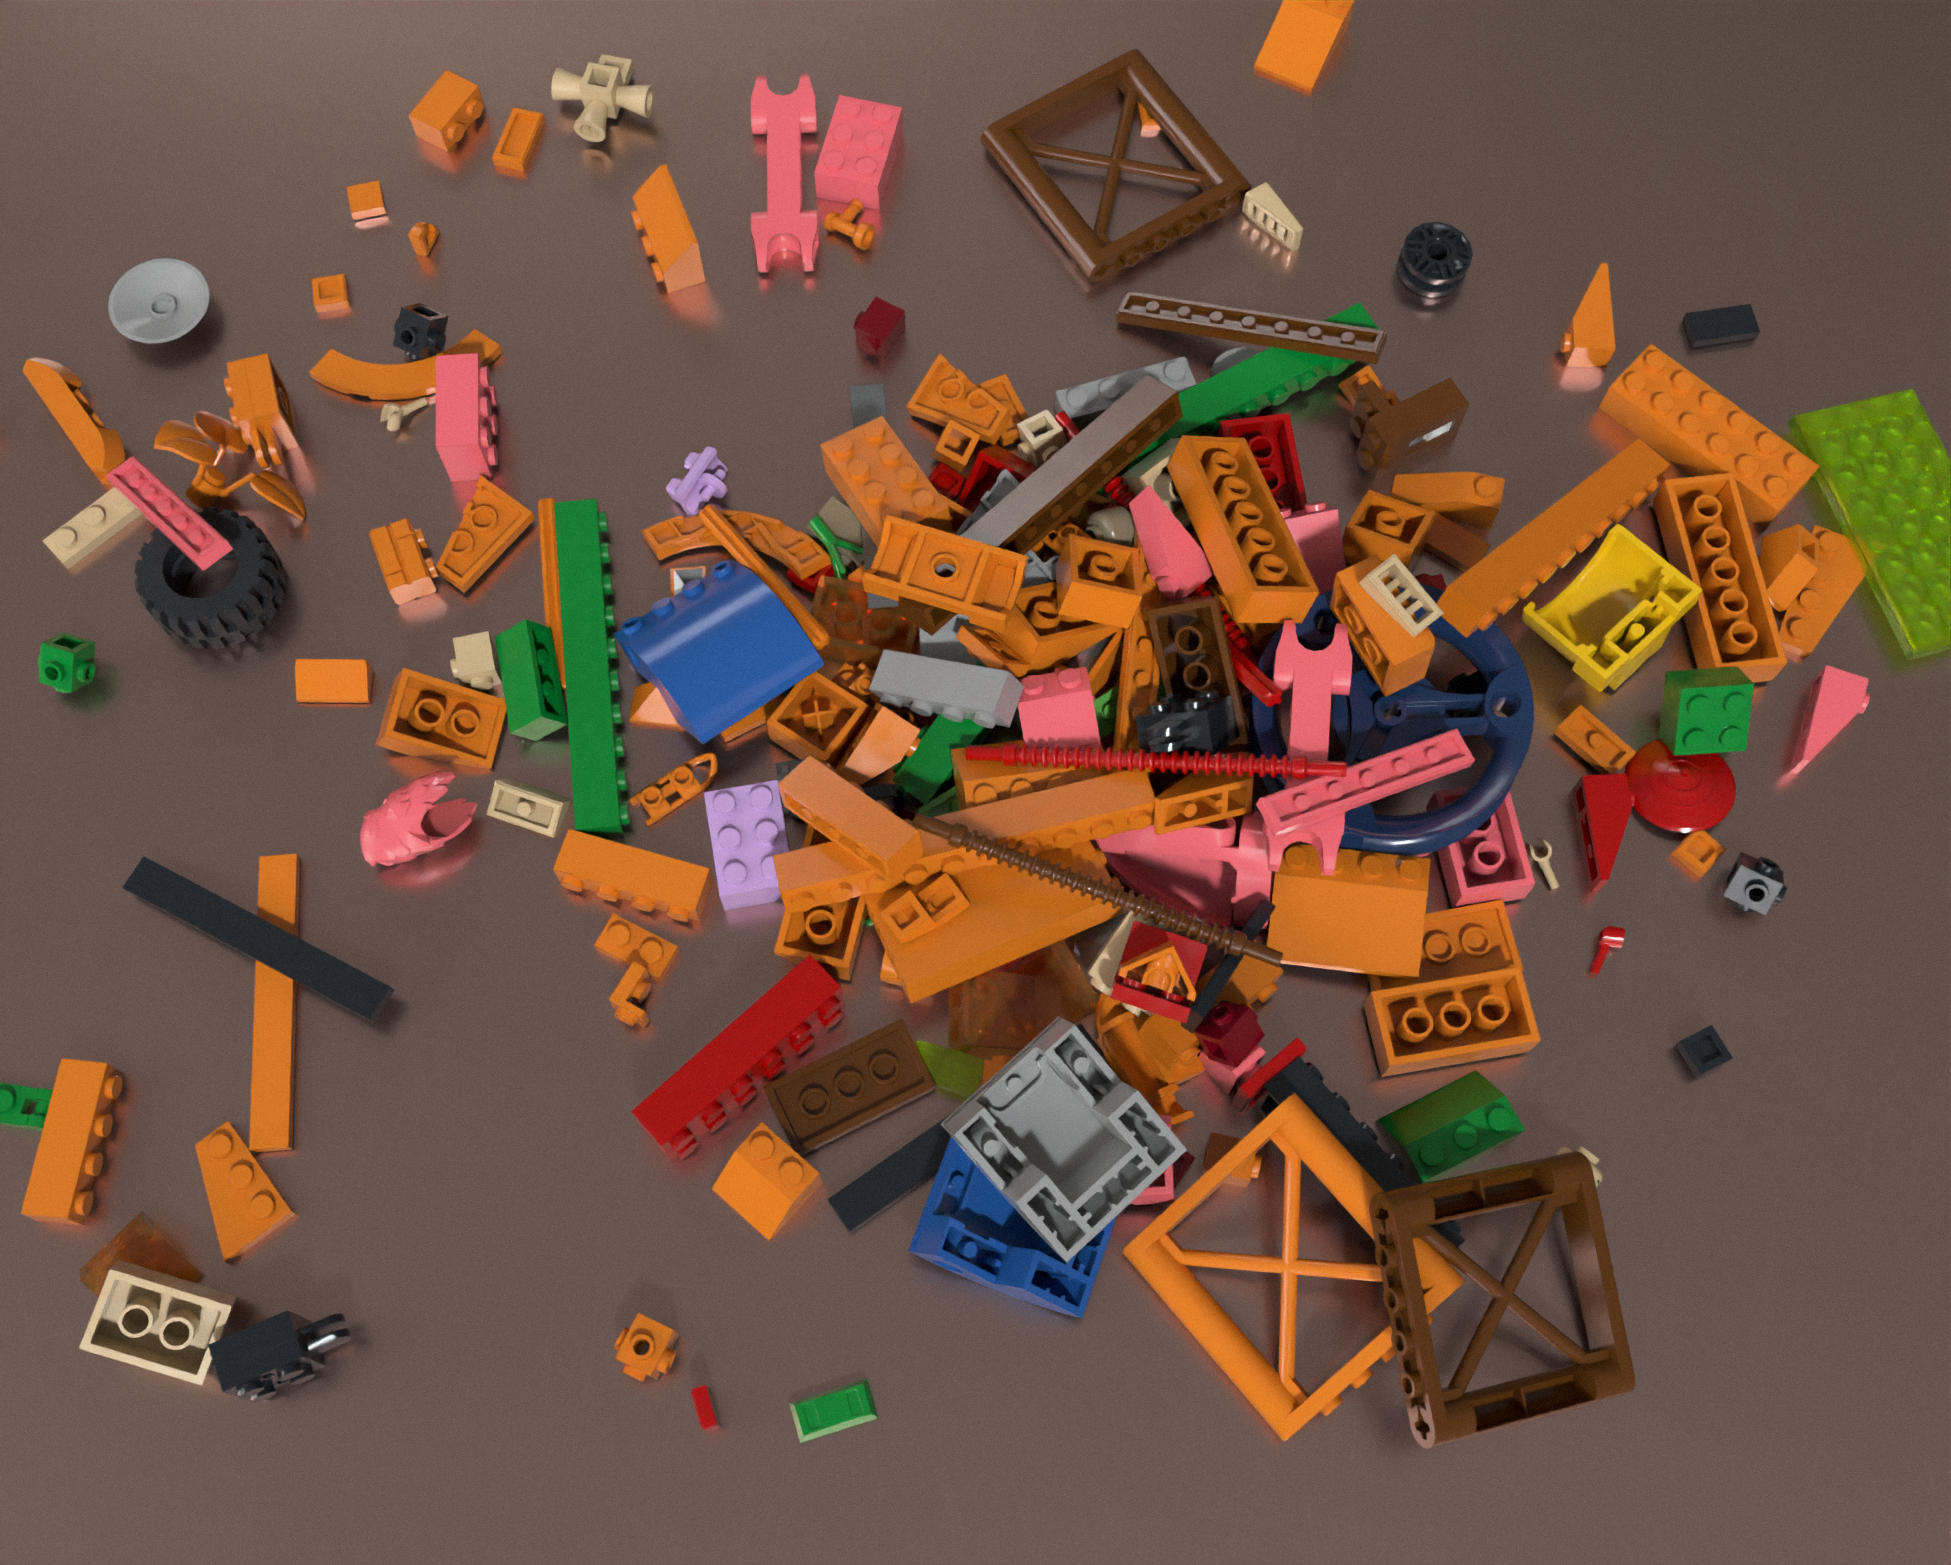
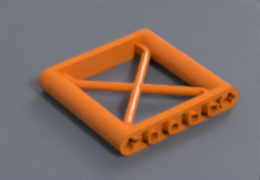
M1296 1093L1289 1096L1122 1250V1253L1284 1442L1319 1411L1325 1417L1343 1401L1339 1393L1350 1384L1356 1390L1374 1374L1369 1367L1380 1357L1387 1363L1396 1355L1391 1341L1392 1328L1390 1323L1310 1395L1295 1378L1298 1275L1383 1282L1378 1265L1298 1258L1301 1160L1374 1241L1369 1203L1374 1194L1385 1192ZM1271 1139L1285 1154L1282 1257L1183 1249L1169 1232ZM1420 1238L1413 1239L1430 1325L1434 1318L1429 1313L1465 1282V1279L1444 1257ZM1186 1265L1281 1273L1278 1372Z

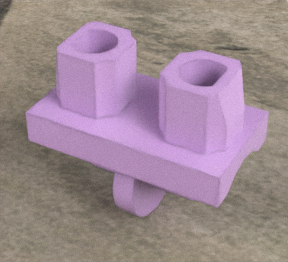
M709 446L702 453L691 452L686 458L684 465L688 474L684 479L672 478L666 487V491L672 500L680 503L687 515L696 516L712 495L723 498L728 491L726 485L722 482L726 477L728 469L718 459L716 449Z

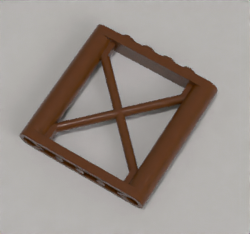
M1138 49L1122 54L995 121L985 129L981 136V143L1090 282L1101 281L1124 267H1132L1142 257L1153 251H1161L1171 241L1179 237L1188 236L1195 228L1206 222L1215 221L1222 213L1240 204L1244 200L1245 194L1252 188L1247 179ZM1118 89L1125 95L1111 156L1035 143L1029 139L1033 134ZM1137 100L1195 171L1124 159ZM1034 156L1107 169L1094 230L1091 229ZM1120 172L1197 185L1203 190V193L1114 242H1111L1106 236Z
M1578 1151L1380 1192L1371 1197L1369 1212L1376 1244L1375 1258L1381 1270L1384 1286L1383 1300L1389 1312L1392 1328L1391 1341L1397 1354L1400 1370V1388L1405 1396L1411 1431L1416 1441L1423 1448L1428 1449L1626 1395L1633 1391L1635 1387V1374L1592 1166L1583 1153ZM1541 1201L1501 1282L1430 1226ZM1557 1206H1561L1590 1347V1350L1587 1351L1583 1350L1514 1294ZM1415 1238L1423 1240L1493 1297L1448 1387L1441 1388L1413 1244V1239ZM1506 1308L1575 1363L1464 1393Z

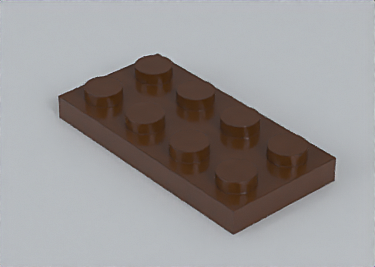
M901 1018L763 1086L792 1149L800 1156H803L935 1090L936 1084Z

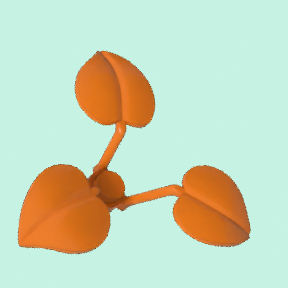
M199 411L193 419L196 428L183 421L168 420L158 430L154 449L170 451L199 463L197 474L185 492L186 497L194 505L200 508L211 507L218 496L226 499L229 493L249 482L253 490L266 500L292 514L301 522L305 519V509L301 494L291 482L278 474L267 470H262L259 475L251 472L225 487L226 477L216 468L227 447L239 454L245 453L249 445L244 443L240 427H235L233 422L207 411ZM205 437L220 444L217 453L211 444L205 442Z

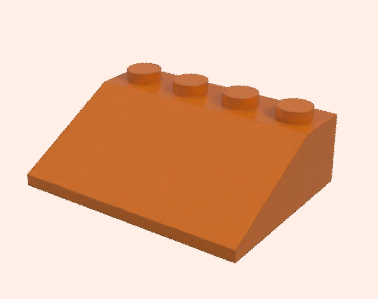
M1291 843L1283 851L1279 871H1275L1272 904L1276 907L1270 915L1267 947L1283 953L1281 964L1418 980L1431 859L1338 848L1333 876L1322 875L1319 854L1312 845Z

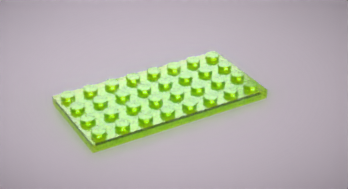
M1913 388L1793 416L1788 425L1803 454L1820 466L1814 473V476L1907 660L1951 650V459Z

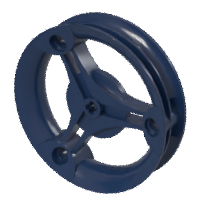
M1419 583L1435 603L1444 593V590ZM1398 586L1400 592H1404V590L1400 586ZM1333 590L1316 597L1303 622L1295 623L1298 642L1306 649L1312 651L1324 650L1332 643L1336 624H1339L1329 607ZM1421 607L1416 611L1415 615L1419 619L1427 612ZM1442 616L1427 626L1433 635L1452 645L1474 665L1488 687L1486 694L1467 695L1437 691L1432 683L1424 678L1385 697L1349 640L1352 662L1359 671L1354 675L1351 674L1349 696L1336 695L1332 709L1333 731L1340 746L1347 753L1344 762H1347V767L1354 765L1356 761L1360 763L1456 728L1461 736L1482 735L1493 752L1488 764L1475 783L1458 798L1441 807L1422 813L1400 816L1374 814L1370 803L1349 810L1348 813H1345L1344 833L1339 845L1340 849L1410 857L1432 853L1446 848L1473 833L1500 807L1509 793L1529 749L1534 724V700L1531 684L1518 652L1508 637L1494 622L1484 632L1478 628L1467 638ZM1283 624L1267 644L1258 664V668L1272 681L1276 649L1281 639ZM1320 631H1327L1332 633V635H1323ZM1252 693L1248 718V732L1251 740L1249 741L1250 751L1255 755V758H1260L1261 754H1265L1267 759H1271L1272 755L1275 754L1277 759H1282L1284 755H1287L1288 749L1281 725L1282 702L1280 704L1275 703L1272 707H1267ZM1493 711L1502 712L1507 717H1499ZM1479 712L1478 717L1446 718V713ZM1387 715L1392 716L1390 720L1385 719ZM1266 773L1265 777H1260L1269 795L1285 789L1286 779L1282 778V774H1277L1275 778H1272L1270 773Z

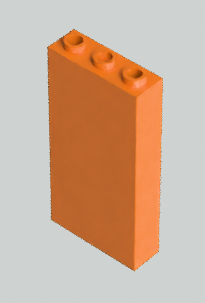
M1091 840L1074 844L1068 848H1056L1037 853L1040 854V859L1043 861L1046 858H1050L1051 864L1055 865L1057 862H1060L1061 867L1064 869L1067 866H1071L1072 872L1076 873L1078 870H1081L1082 876L1085 877L1088 874H1092L1093 880L1097 881L1099 878H1102V883L1105 885L1113 882L1115 889L1121 886L1116 876L1112 878L1109 876L1106 870L1108 869L1106 857L1101 848L1094 849L1090 842ZM1003 861L1000 865L982 866L962 871L956 875H949L971 905L934 930L902 944L879 913L909 890L916 896L939 877L925 880L919 884H908L887 889L882 893L863 895L868 915L910 1004L1122 915L1121 906L1113 909L1112 903L1107 902L1103 905L1100 898L1092 901L1090 894L1082 897L1079 890L1071 893L1069 886L1061 889L1058 882H1054L1051 885L1048 878L1040 881L1038 874H1033L1030 877L1028 875L1029 871L1023 870L1020 873L1018 872V867L1014 865L1009 869L1007 867L1008 863Z

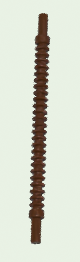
M917 812L913 824L920 830L948 840V845L959 849L961 846L966 847V852H970L973 849L977 851V856H981L982 853L986 854L987 860H991L992 857L996 858L999 865L1003 861L1007 862L1009 869L1014 865L1018 867V872L1020 873L1023 870L1029 871L1028 875L1030 877L1033 874H1038L1040 881L1048 878L1049 884L1052 885L1054 882H1058L1061 889L1069 886L1071 893L1079 890L1082 897L1090 894L1092 901L1100 898L1103 905L1107 902L1112 903L1113 909L1121 906L1123 913H1126L1128 910L1133 911L1134 917L1142 914L1144 921L1152 918L1155 925H1158L1159 922L1164 923L1165 929L1173 926L1175 933L1183 930L1186 937H1189L1191 934L1195 935L1196 941L1204 938L1207 945H1211L1214 942L1217 944V949L1226 947L1227 953L1234 956L1244 954L1275 967H1278L1282 960V952L1246 939L1247 935L1238 930H1235L1233 933L1228 932L1229 928L1227 926L1219 929L1217 922L1209 925L1206 918L1198 921L1196 914L1188 917L1186 916V910L1178 913L1175 906L1167 909L1165 902L1157 905L1154 898L1146 901L1144 894L1136 897L1133 890H1130L1129 893L1124 892L1123 886L1115 889L1113 882L1105 885L1102 883V878L1095 881L1092 879V874H1088L1085 877L1082 876L1081 870H1078L1076 873L1072 872L1071 866H1067L1064 869L1061 867L1060 862H1057L1055 865L1051 864L1050 858H1046L1045 861L1041 860L1040 854H1036L1033 857L1029 855V850H1025L1024 853L1020 852L1019 846H1015L1012 849L1009 847L1008 842H1005L1003 845L999 844L998 838H994L993 841L989 840L986 833L982 837L978 836L977 830H973L971 833L968 831V827L963 824L955 823L953 826L920 812Z

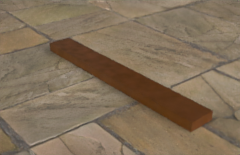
M1126 291L1115 313L1118 323L1373 364L1378 363L1387 341V331L1132 291Z

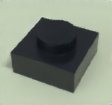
M1712 1025L1675 1044L1695 1078L1733 1059Z

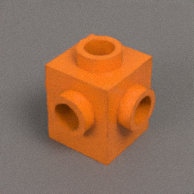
M638 1313L631 1327H624L614 1347L618 1351L615 1359L625 1364L621 1372L641 1382L644 1381L646 1375L657 1380L660 1372L664 1374L668 1372L675 1359L676 1351L672 1348L679 1334L675 1330ZM650 1345L649 1351L641 1355L643 1348Z

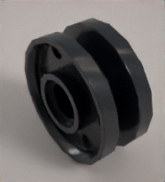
M1441 222L1421 224L1413 228L1405 238L1397 263L1399 277L1406 287L1419 295L1431 298L1449 295L1455 292L1465 279L1473 256L1471 244L1463 232L1452 225Z

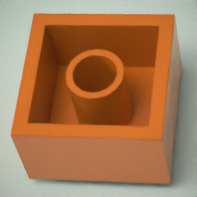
M1368 490L1345 527L1342 539L1345 563L1353 566L1376 554L1383 563L1395 554L1411 572L1426 546L1435 512Z
M1069 534L1056 564L1058 614L1128 629L1143 597L1138 549Z

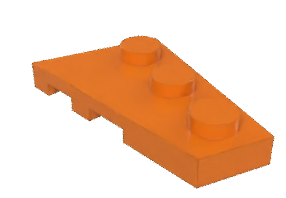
M940 353L906 406L910 415L944 427L951 419L980 434L979 440L993 445L996 444L1012 418L1007 408L984 389L978 388L968 379L966 374L960 369L954 368Z

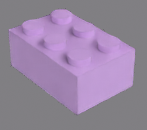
M773 780L704 792L719 896L724 911L782 901L773 855L789 852L790 848L778 781Z

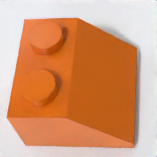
M761 1122L734 1151L712 1190L768 1241H771L822 1184V1179L816 1169Z

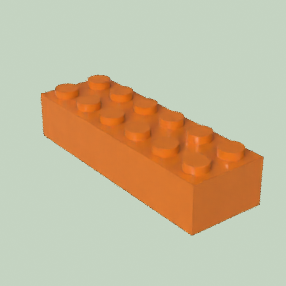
M1652 343L1610 385L1599 406L1602 411L1691 477L1734 473L1746 518L1764 531L1798 495L1820 467Z
M1182 435L1167 469L1236 623H1284V620H1294L1295 623H1302L1318 596L1319 590L1246 439Z
M1734 473L1665 480L1655 495L1653 504L1669 563L1703 589L1696 604L1683 615L1697 669L1738 667L1753 683L1772 681L1787 664V659Z

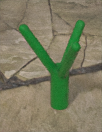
M816 516L810 520L808 525L828 549L840 593L846 595L847 588L843 577L846 568L837 547L864 555L863 547L836 538L822 518Z

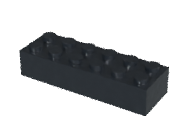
M1298 1057L1262 1089L1255 1102V1106L1265 1117L1289 1096L1296 1093L1384 1191L1420 1184L1418 1182L1414 1184L1404 1173L1405 1166L1392 1152L1386 1153L1376 1142L1378 1137L1372 1128L1365 1122L1359 1123L1349 1112L1351 1108L1343 1096L1338 1092L1332 1093L1323 1084L1322 1074L1312 1063L1307 1062L1305 1064ZM1455 1220L1430 1225L1456 1247L1465 1241L1460 1235L1461 1228Z

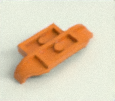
M1102 992L1096 1012V1025L1099 1035L1096 1041L1114 1073L1122 1082L1137 1089L1158 1115H1171L1172 1125L1194 1117L1195 1115L1191 1109L1185 1110L1179 1105L1174 1094L1180 1089L1178 1084L1200 1075L1205 1070L1198 1055L1184 1066L1178 1061L1167 1070L1136 1036L1150 1016L1143 1013L1141 1017H1138L1130 1011L1126 1012L1121 1005L1122 1002L1111 999L1110 996Z

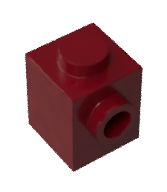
M875 296L866 311H861L855 319L853 328L856 332V344L864 352L870 355L876 354L886 359L906 330L905 310Z
M1221 1000L1194 1031L1210 1060L1235 1068L1242 1063L1265 1036L1257 1022L1258 1017L1249 1006Z

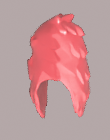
M435 770L413 779L405 786L388 794L383 805L369 810L363 816L364 821L360 831V848L362 849L365 861L369 862L372 867L377 863L392 866L393 864L410 861L416 858L417 855L444 846L446 841L457 836L470 824L477 804L475 802L465 803L466 800L463 798L433 804L449 790L447 785L456 777L453 772Z

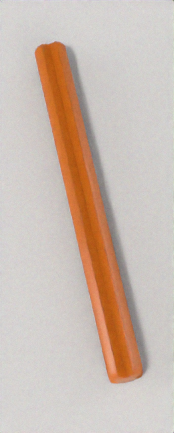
M550 497L547 499L542 498L538 501L545 626L550 627L552 630L561 689L566 690L554 510L556 500Z
M708 504L704 509H701L699 517L706 527L738 563L752 571L774 592L798 622L815 649L822 650L824 646L828 645L831 639L826 630L720 511L712 504Z

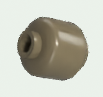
M1113 506L1093 512L1087 519L1085 532L1095 540L1132 547L1134 545L1135 523L1132 513L1126 508Z

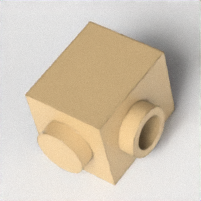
M489 631L453 638L456 658L450 659L455 680L460 679L464 687L479 692L487 691L495 685L502 684L496 646Z

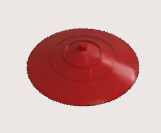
M1656 739L1639 748L1626 765L1628 785L1633 787L1635 794L1633 807L1647 821L1660 828L1682 833L1706 830L1721 822L1728 815L1734 804L1736 796L1735 779L1730 767L1718 753L1674 756L1661 739Z

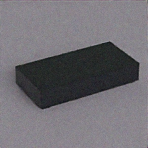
M1751 304L1686 313L1683 318L1692 348L1755 339L1760 333Z

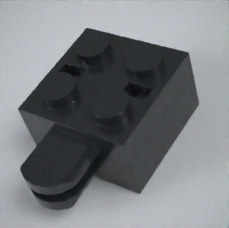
M1216 690L1199 692L1195 694L1196 698L1183 699V694L1181 693L1161 696L1160 702L1148 704L1147 710L1135 716L1140 749H1145L1147 754L1150 751L1157 752V754L1167 751V754H1172L1173 750H1177L1178 755H1183L1184 751H1188L1189 755H1194L1195 751H1199L1200 756H1205L1207 751L1211 753V756L1215 755L1237 739L1232 696H1218V691Z
M287 1310L209 1344L208 1347L222 1392L247 1400L251 1399L252 1402H259L275 1395V1388L290 1382L291 1385H297L315 1377V1370L326 1366L322 1353L351 1339L349 1329H340L346 1324L344 1314H333L311 1323L310 1320Z

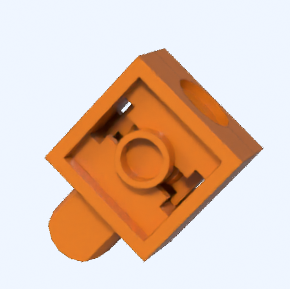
M266 353L227 362L226 366L229 377L224 378V385L229 398H233L234 406L229 407V412L234 426L240 427L244 443L252 445L257 461L262 469L270 467L269 454L276 466L284 464L282 451L297 448L299 443L288 389L270 356Z

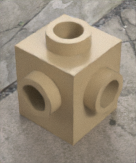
M1048 409L1017 424L1021 443L1017 445L1019 453L1023 460L1028 463L1031 462L1037 468L1042 466L1070 441Z

